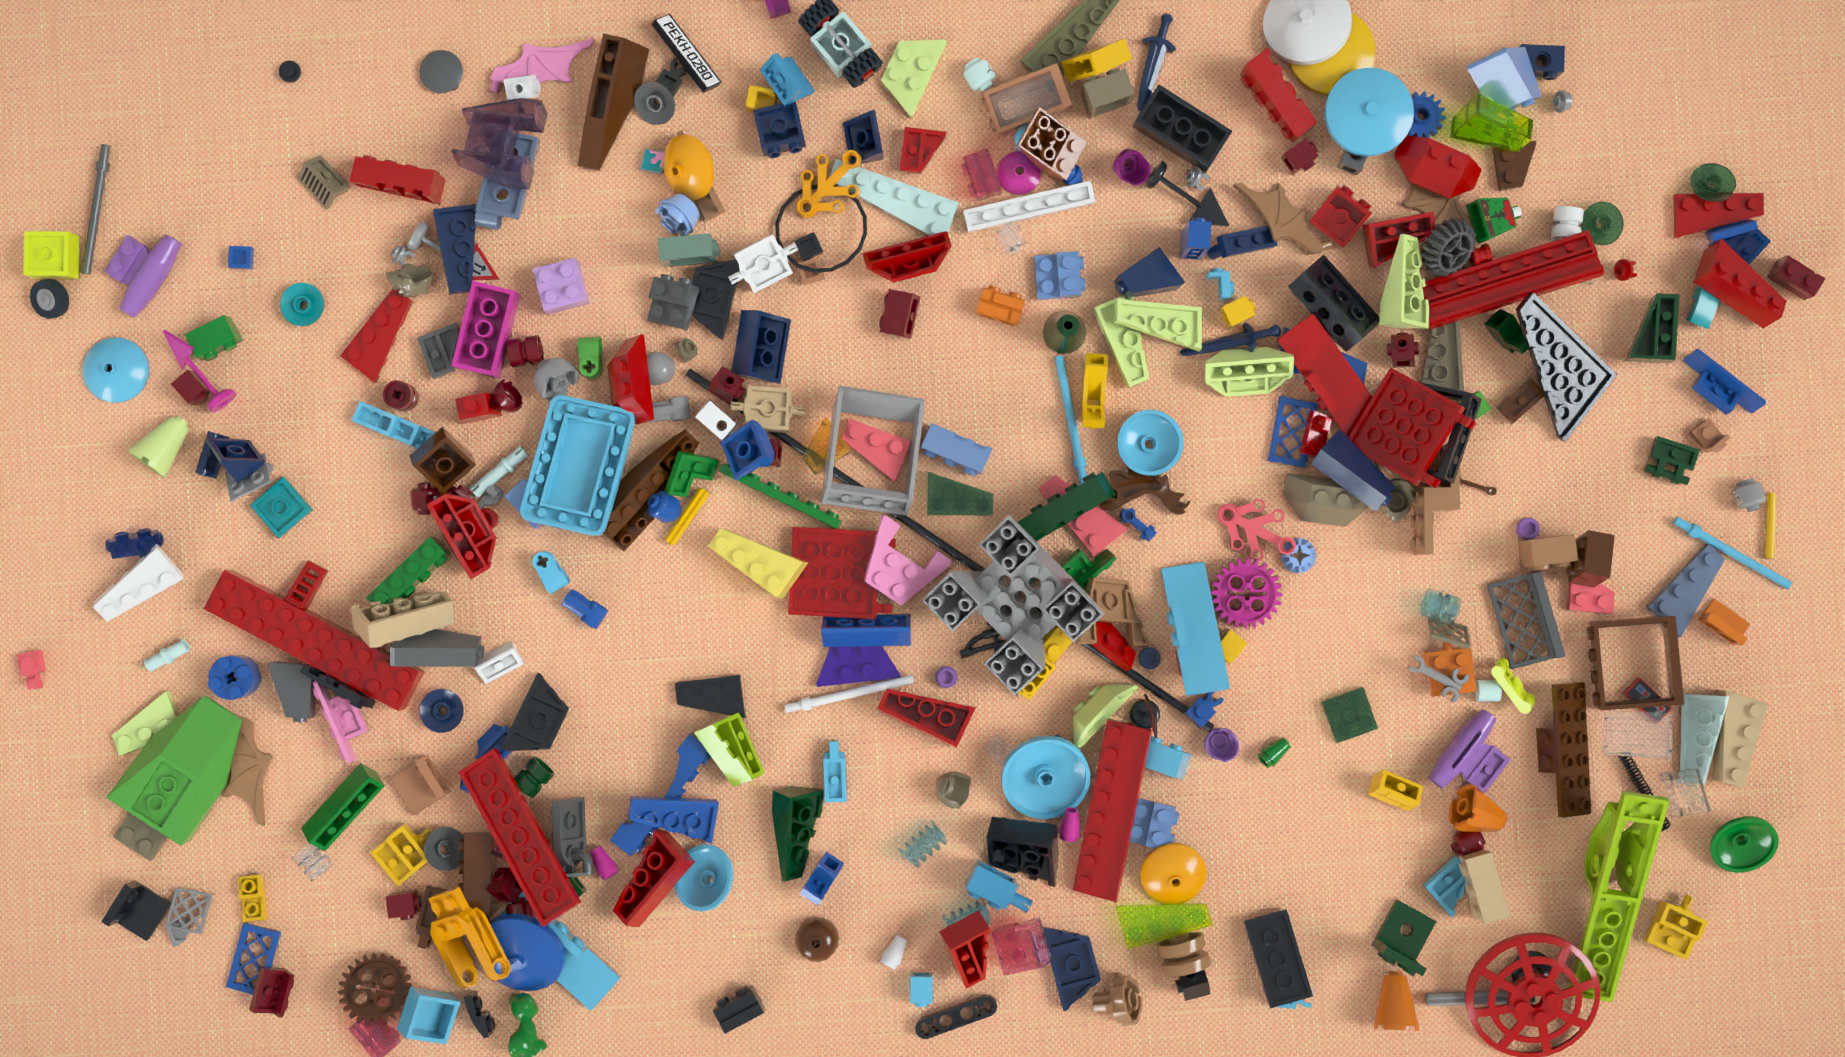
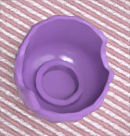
M1217 727L1208 732L1205 738V749L1212 759L1228 762L1238 754L1239 741L1231 730Z

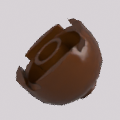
M817 916L806 919L801 923L796 932L795 943L798 952L803 958L812 962H821L830 958L835 953L839 943V934L836 926L832 921Z

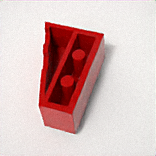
M1434 212L1419 213L1363 224L1362 228L1369 268H1376L1389 259L1394 258L1401 234L1416 237L1419 243L1426 240L1425 237L1430 236L1431 230L1436 229Z

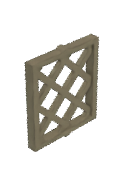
M1429 615L1428 629L1430 631V638L1467 649L1470 648L1468 626Z

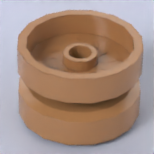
M1188 932L1163 939L1156 944L1159 957L1165 958L1161 964L1165 977L1193 974L1211 965L1209 953L1202 950L1206 945L1202 932Z

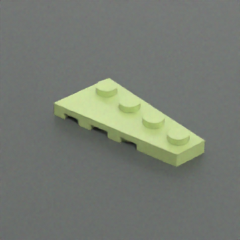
M1123 295L1094 307L1093 312L1127 388L1147 381L1149 375L1145 353L1141 344V331L1115 323V301L1117 299L1134 301L1135 299L1134 297L1126 299Z
M1123 299L1115 301V323L1196 351L1202 349V307Z

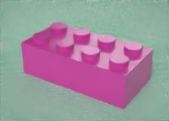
M472 281L451 366L460 370L500 379L507 352V340L511 336L520 299L518 292Z

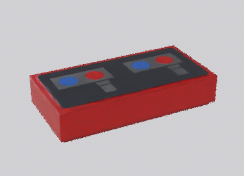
M1639 677L1623 692L1629 700L1661 698ZM1658 706L1639 709L1654 724H1658L1672 708L1670 706Z

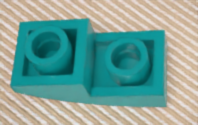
M1697 286L1692 296L1695 302L1686 320L1709 329L1716 313L1719 299Z

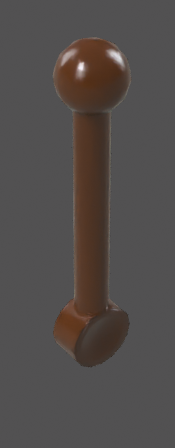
M1460 477V483L1486 491L1490 496L1497 493L1495 487L1488 488Z

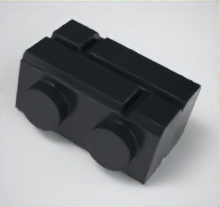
M744 986L735 991L736 995L729 999L725 996L715 1002L717 1006L714 1007L713 1013L725 1034L765 1012V1006L754 986L749 989L747 986Z

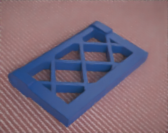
M1279 396L1267 461L1306 468L1308 455L1301 453L1300 460H1297L1290 453L1301 447L1302 444L1294 432L1302 426L1306 428L1307 421L1303 419L1298 410L1301 408L1309 409V417L1310 411H1316L1317 403ZM1284 404L1291 405L1294 411L1284 417ZM1296 413L1302 424L1292 430L1286 419ZM1283 421L1290 432L1280 439L1279 431ZM1292 434L1299 445L1288 451L1282 440ZM1278 443L1286 452L1282 457L1275 455Z
M247 922L243 923L226 984L227 988L253 995L255 987L252 985L251 980L258 977L259 974L249 979L243 967L253 962L259 973L260 965L257 959L265 954L267 955L265 967H272L281 935L280 931ZM249 931L254 932L257 939L247 944L246 940ZM265 936L272 937L269 950L262 939ZM259 941L265 952L255 957L249 946ZM246 949L251 960L241 965L243 951ZM238 970H240L245 979L243 983L235 982Z

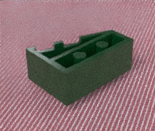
M1656 293L1651 298L1625 361L1672 363L1676 360L1680 294Z

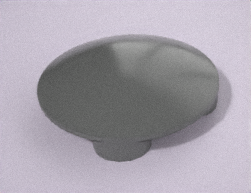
M436 50L429 53L423 59L419 70L420 78L426 88L433 92L447 93L455 91L462 80L463 67L455 54L446 50Z

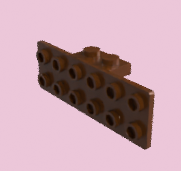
M1585 683L1552 685L1554 728H1536L1538 772L1556 773L1559 818L1591 814L1592 803Z

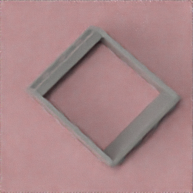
M846 386L838 387L832 410L821 496L822 504L908 515L913 501L925 399ZM841 412L913 423L904 493L832 483Z

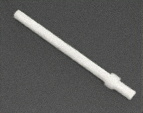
M908 675L815 698H801V701L785 704V711L789 713L802 709L804 711L812 710L815 706L913 684L914 678L913 675Z

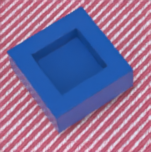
M229 246L228 268L253 270L254 248L251 246Z

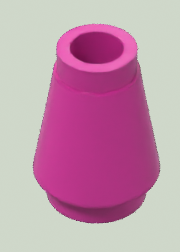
M1073 807L1065 809L1058 831L1061 840L1075 842L1080 836L1078 809Z
M602 846L590 852L597 875L603 881L618 873L617 864L603 850Z

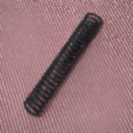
M1631 753L1620 754L1618 756L1620 758L1619 761H1622L1621 764H1624L1623 767H1626L1625 770H1628L1626 773H1629L1628 776H1631L1630 779H1633L1632 782L1636 786L1637 791L1641 794L1653 795L1648 783L1644 780L1645 777L1637 768L1638 765H1635L1636 762L1632 759ZM1665 817L1664 822L1666 823H1663L1661 832L1671 826L1667 817Z

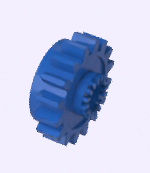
M1425 91L1420 96L1417 92L1412 94L1414 117L1407 135L1430 138V135L1434 137L1438 133L1437 130L1443 127L1440 122L1446 119L1445 116L1441 115L1445 108H1439L1438 105L1441 103V100L1435 102L1433 100L1434 94L1430 97H1426ZM1416 113H1422L1424 120L1418 119Z

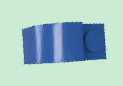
M825 852L800 894L819 906L843 867L844 862Z

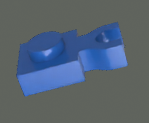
M1214 692L1206 693L1205 700L1199 697L1184 713L1199 729L1216 713L1213 707L1218 706L1224 701L1222 697L1217 701H1213L1211 695Z

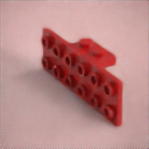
M1310 314L1280 336L1277 341L1286 353L1294 356V365L1306 380L1303 382L1310 393L1314 391L1318 397L1316 399L1318 405L1322 410L1326 409L1341 431L1349 437L1372 399V395L1316 316Z

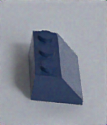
M741 310L731 371L743 378L781 384L791 319L759 310Z

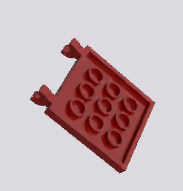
M1390 367L1348 438L1365 456L1417 486L1422 480L1437 489L1441 481L1426 473L1457 422L1473 430L1477 422L1462 414L1465 409L1463 406Z
M793 527L791 556L806 561L808 564L789 590L788 615L876 619V613H892V604H877L878 590L864 582L869 558L875 544V536L878 531ZM892 538L888 545L895 548L896 539Z

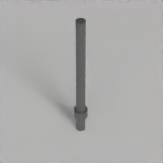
M101 144L99 161H96L95 165L97 174L81 271L83 274H91L106 172H109L110 163H108L110 145Z

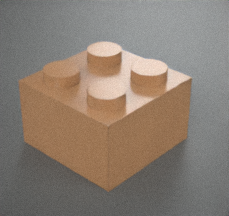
M1575 534L1517 541L1521 567H1528L1529 571L1549 569V564L1551 568L1571 566L1572 561H1578Z

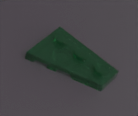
M928 472L927 515L993 516V493Z

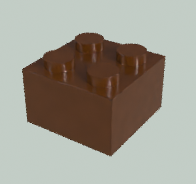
M443 427L409 455L412 465L443 494L476 466L472 454Z
M1588 530L1575 539L1578 561H1572L1571 566H1567L1568 583L1594 588L1610 578L1615 535Z

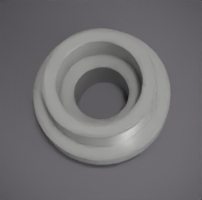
M1560 90L1556 93L1552 100L1555 110L1558 113H1563L1571 108L1572 96L1569 92Z

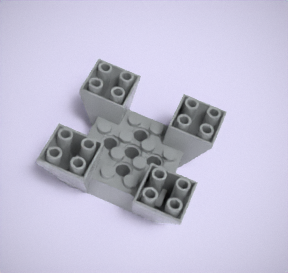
M1008 515L979 544L994 561L983 571H951L922 601L952 632L977 610L1006 640L984 665L1016 695L1045 669L1044 636L1057 625L1075 642L1105 612L1017 521Z

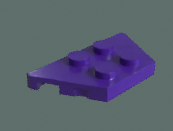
M882 646L830 647L816 686L895 679L901 676Z

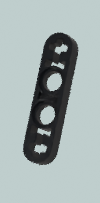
M982 995L924 1016L916 1022V1034L922 1039H929L990 1017L997 1011V1001L992 995ZM985 1000H988L989 1003L993 1002L990 1011L982 1008L979 1009L980 1015H977L973 1004L977 1003L979 1008L984 1005ZM964 1007L972 1009L973 1015L971 1018L965 1019L960 1015ZM941 1016H951L952 1023L949 1026L941 1025L939 1021ZM936 1018L938 1030H935V1026L930 1027L928 1033H925L924 1030H919L922 1028V1023H926L927 1026L932 1025V1019Z

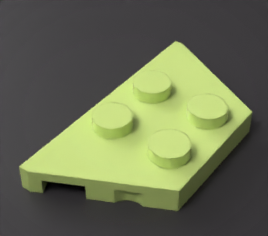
M946 40L899 41L881 82L891 92L894 99L903 107L910 118L913 117L947 45Z

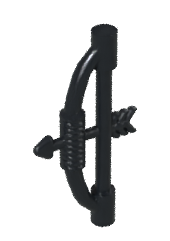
M987 622L991 629L975 636L967 643L963 650H959L961 659L993 648L995 652L1006 640L998 641L997 636L1000 634ZM992 637L994 639V643L972 648V645L982 639Z

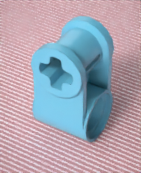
M544 551L534 555L532 559L533 567L550 594L570 583L567 574L552 553ZM541 556L543 558H548L546 565H540V562L542 561Z

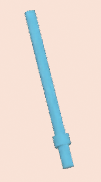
M1060 355L1055 357L1074 455L1072 460L1073 466L1077 470L1079 485L1084 483L1082 478L1086 476L1085 466L1087 464L1085 457L1082 455L1064 357Z
M1678 516L1673 520L1674 525L1685 530L1686 534L1692 538H1699L1786 589L1791 586L1792 582L1704 532L1702 527L1697 524H1690Z

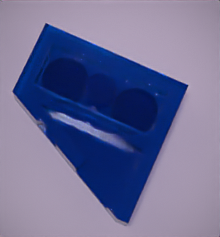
M1759 229L1722 239L1749 265L1771 242ZM1717 241L1709 243V244H1708V247H1710L1711 245H1713V244L1716 243Z

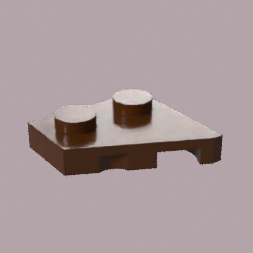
M1536 141L1494 146L1492 148L1499 191L1521 188L1523 186L1536 147Z

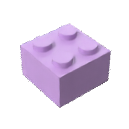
M576 258L533 268L543 311L548 315L591 304L581 264Z

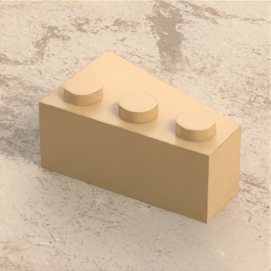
M1481 850L1461 856L1459 868L1465 879V888L1473 918L1485 925L1510 918L1492 853L1488 850Z

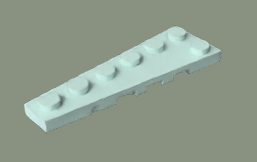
M835 160L830 176L843 164V161ZM861 167L850 169L836 183L839 187H847L850 184L856 185L860 189L859 197L895 216L902 222L913 226L927 236L944 231L949 232L959 202ZM853 187L849 192L855 194L856 189Z

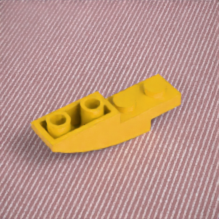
M1057 625L1044 636L1045 669L1018 692L1028 700H1031L1056 669L1055 662L1072 643V640Z

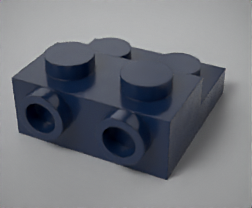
M796 101L785 106L781 103L753 110L764 156L777 158L782 152L799 153L803 147H806Z

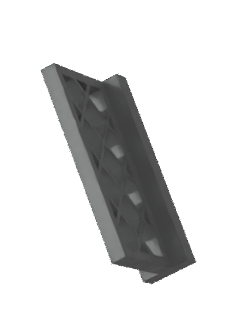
M1538 570L1487 584L1511 669L1566 656L1541 571ZM1528 579L1530 588L1526 595L1515 590L1519 581ZM1514 583L1512 587H1509L1506 584ZM1504 586L1510 591L1504 601L1495 596L1493 588ZM1512 592L1524 597L1518 609L1506 603ZM1530 593H1532L1533 599L1528 597ZM1527 599L1535 603L1536 609L1532 616L1521 611ZM1497 601L1502 603L1500 608L1498 606ZM1505 605L1516 611L1510 622L1501 617V611ZM1518 613L1530 618L1524 630L1513 624ZM1536 614H1538L1539 620L1535 619ZM1533 620L1541 624L1542 627L1538 637L1526 632ZM1503 622H1505V623L1508 624V626L1506 627V629H1505V627H1504ZM1511 626L1522 632L1516 643L1510 641L1507 637V632ZM1525 634L1536 639L1530 651L1519 646ZM1543 634H1544L1545 641L1541 640V637L1543 636ZM1539 641L1547 645L1549 655L1539 657L1533 653ZM1509 643H1511V644L1514 645V647H1513L1512 650H1511V648H1510V644H1509ZM1517 647L1528 653L1524 661L1514 662L1513 653ZM1531 655L1536 657L1534 659L1529 660Z

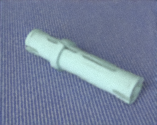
M519 445L506 458L503 456L499 464L474 485L470 486L473 494L480 498L489 486H493L508 472L512 473L515 470L514 467L529 456L527 452L525 453L526 450Z

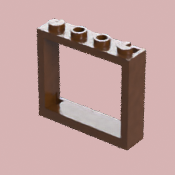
M1676 616L1589 622L1590 627L1586 628L1587 639L1591 640L1592 649L1588 650L1589 661L1593 662L1594 670L1590 672L1592 684H1595L1596 692L1592 694L1593 704L1597 706V709L1602 711L1684 705ZM1662 623L1669 697L1605 702L1599 628Z

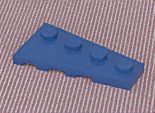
M631 796L628 818L630 821L655 828L660 827L672 833H681L687 837L702 839L712 844L719 802L717 799Z

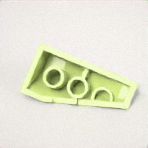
M1401 234L1380 302L1379 325L1392 328H1429L1428 299L1424 300L1422 287L1426 285L1425 279L1420 277L1419 268L1422 265L1419 242L1416 237Z

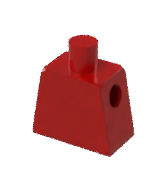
M480 393L455 399L461 424L502 416V411L493 402L491 393Z

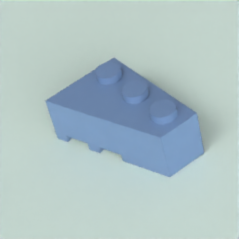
M931 423L921 446V449L924 450V455L933 459L936 456L944 459V464L953 468L959 465L964 468L963 472L974 477L976 473L981 475L992 451L991 447H984L975 443L974 440L966 439Z

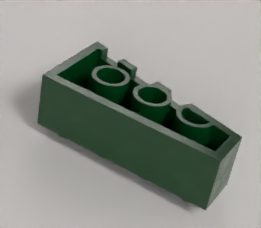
M1092 472L1082 478L1084 483L1078 486L1077 483H1074L1065 488L1066 493L1060 496L1057 493L1047 499L1049 502L1047 505L1042 506L1040 503L1030 509L1031 514L1018 521V523L1038 541L1116 494L1103 472L1098 475Z

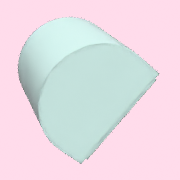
M1475 679L1476 702H1499L1501 700L1502 688L1496 679Z

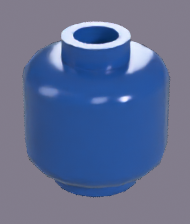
M659 491L649 498L648 512L652 517L663 523L674 521L681 512L680 501L675 496L668 495L665 491Z

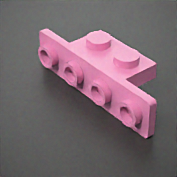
M316 681L313 682L314 695L322 703V714L330 722L332 727L330 732L332 737L339 743L341 758L346 760L347 763L356 761L357 758L349 740L369 731L360 709L349 704L350 701L348 699H343L339 696L331 699L326 687Z

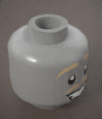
M1754 478L1737 482L1736 487L1732 491L1737 507L1739 509H1747V512L1761 509L1760 505L1766 501L1762 483L1755 481Z

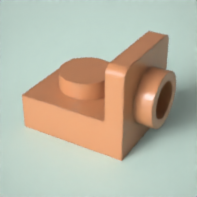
M1709 418L1702 421L1689 432L1705 453L1719 452L1727 445L1725 442L1730 439L1728 434L1722 435Z

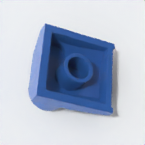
M749 421L720 442L732 470L734 480L742 478L760 466L767 467L774 460V450L768 435L758 421Z

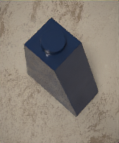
M1159 247L1118 275L1114 283L1116 290L1127 299L1176 291L1185 281Z

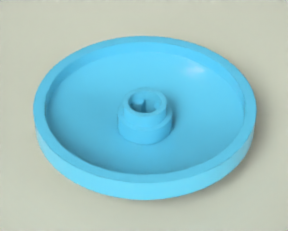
M1361 68L1344 75L1329 92L1324 108L1326 127L1333 140L1344 150L1365 157L1382 155L1394 149L1408 134L1414 117L1412 97L1405 84L1392 73L1379 68Z
M1038 736L1022 742L1011 751L1004 762L1001 781L1007 800L1017 811L1036 819H1052L1063 816L1066 808H1076L1082 802L1089 789L1090 770L1082 751L1070 741L1056 736Z

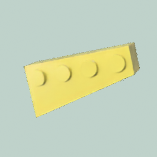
M720 528L708 545V547L776 598L785 597L808 564L806 561L728 529Z

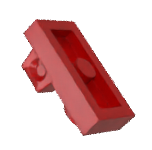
M1310 411L1299 453L1314 458L1326 444L1327 435L1333 420L1331 416L1317 411Z

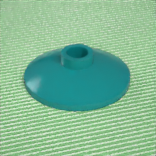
M296 283L288 287L282 294L280 309L284 318L291 324L309 326L321 317L324 311V298L315 286L308 283ZM304 302L308 303V307L306 309H302V304Z

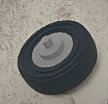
M40 280L30 290L31 305L41 317L47 319L57 318L68 310V293L65 287L57 280Z

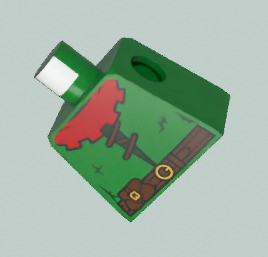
M1507 197L1480 198L1466 205L1474 233H1476L1477 244H1481L1515 228L1517 225L1515 219H1519L1522 215L1520 207H1511L1510 200Z

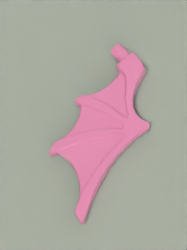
M594 39L562 47L547 48L529 44L522 45L523 54L519 60L513 64L495 67L491 76L490 92L498 94L500 84L504 85L503 79L535 74L540 84L548 80H558L564 83L573 82V79L569 77L570 64L579 52L593 45Z

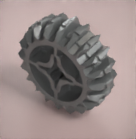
M1458 218L1444 219L1442 224H1437L1436 229L1431 230L1430 236L1425 237L1427 241L1422 245L1424 250L1420 254L1423 256L1421 261L1424 263V267L1434 275L1447 277L1451 273L1455 274L1456 270L1460 271L1462 265H1467L1466 261L1468 258H1472L1471 252L1475 251L1473 246L1477 242L1474 239L1476 233H1474L1471 225Z

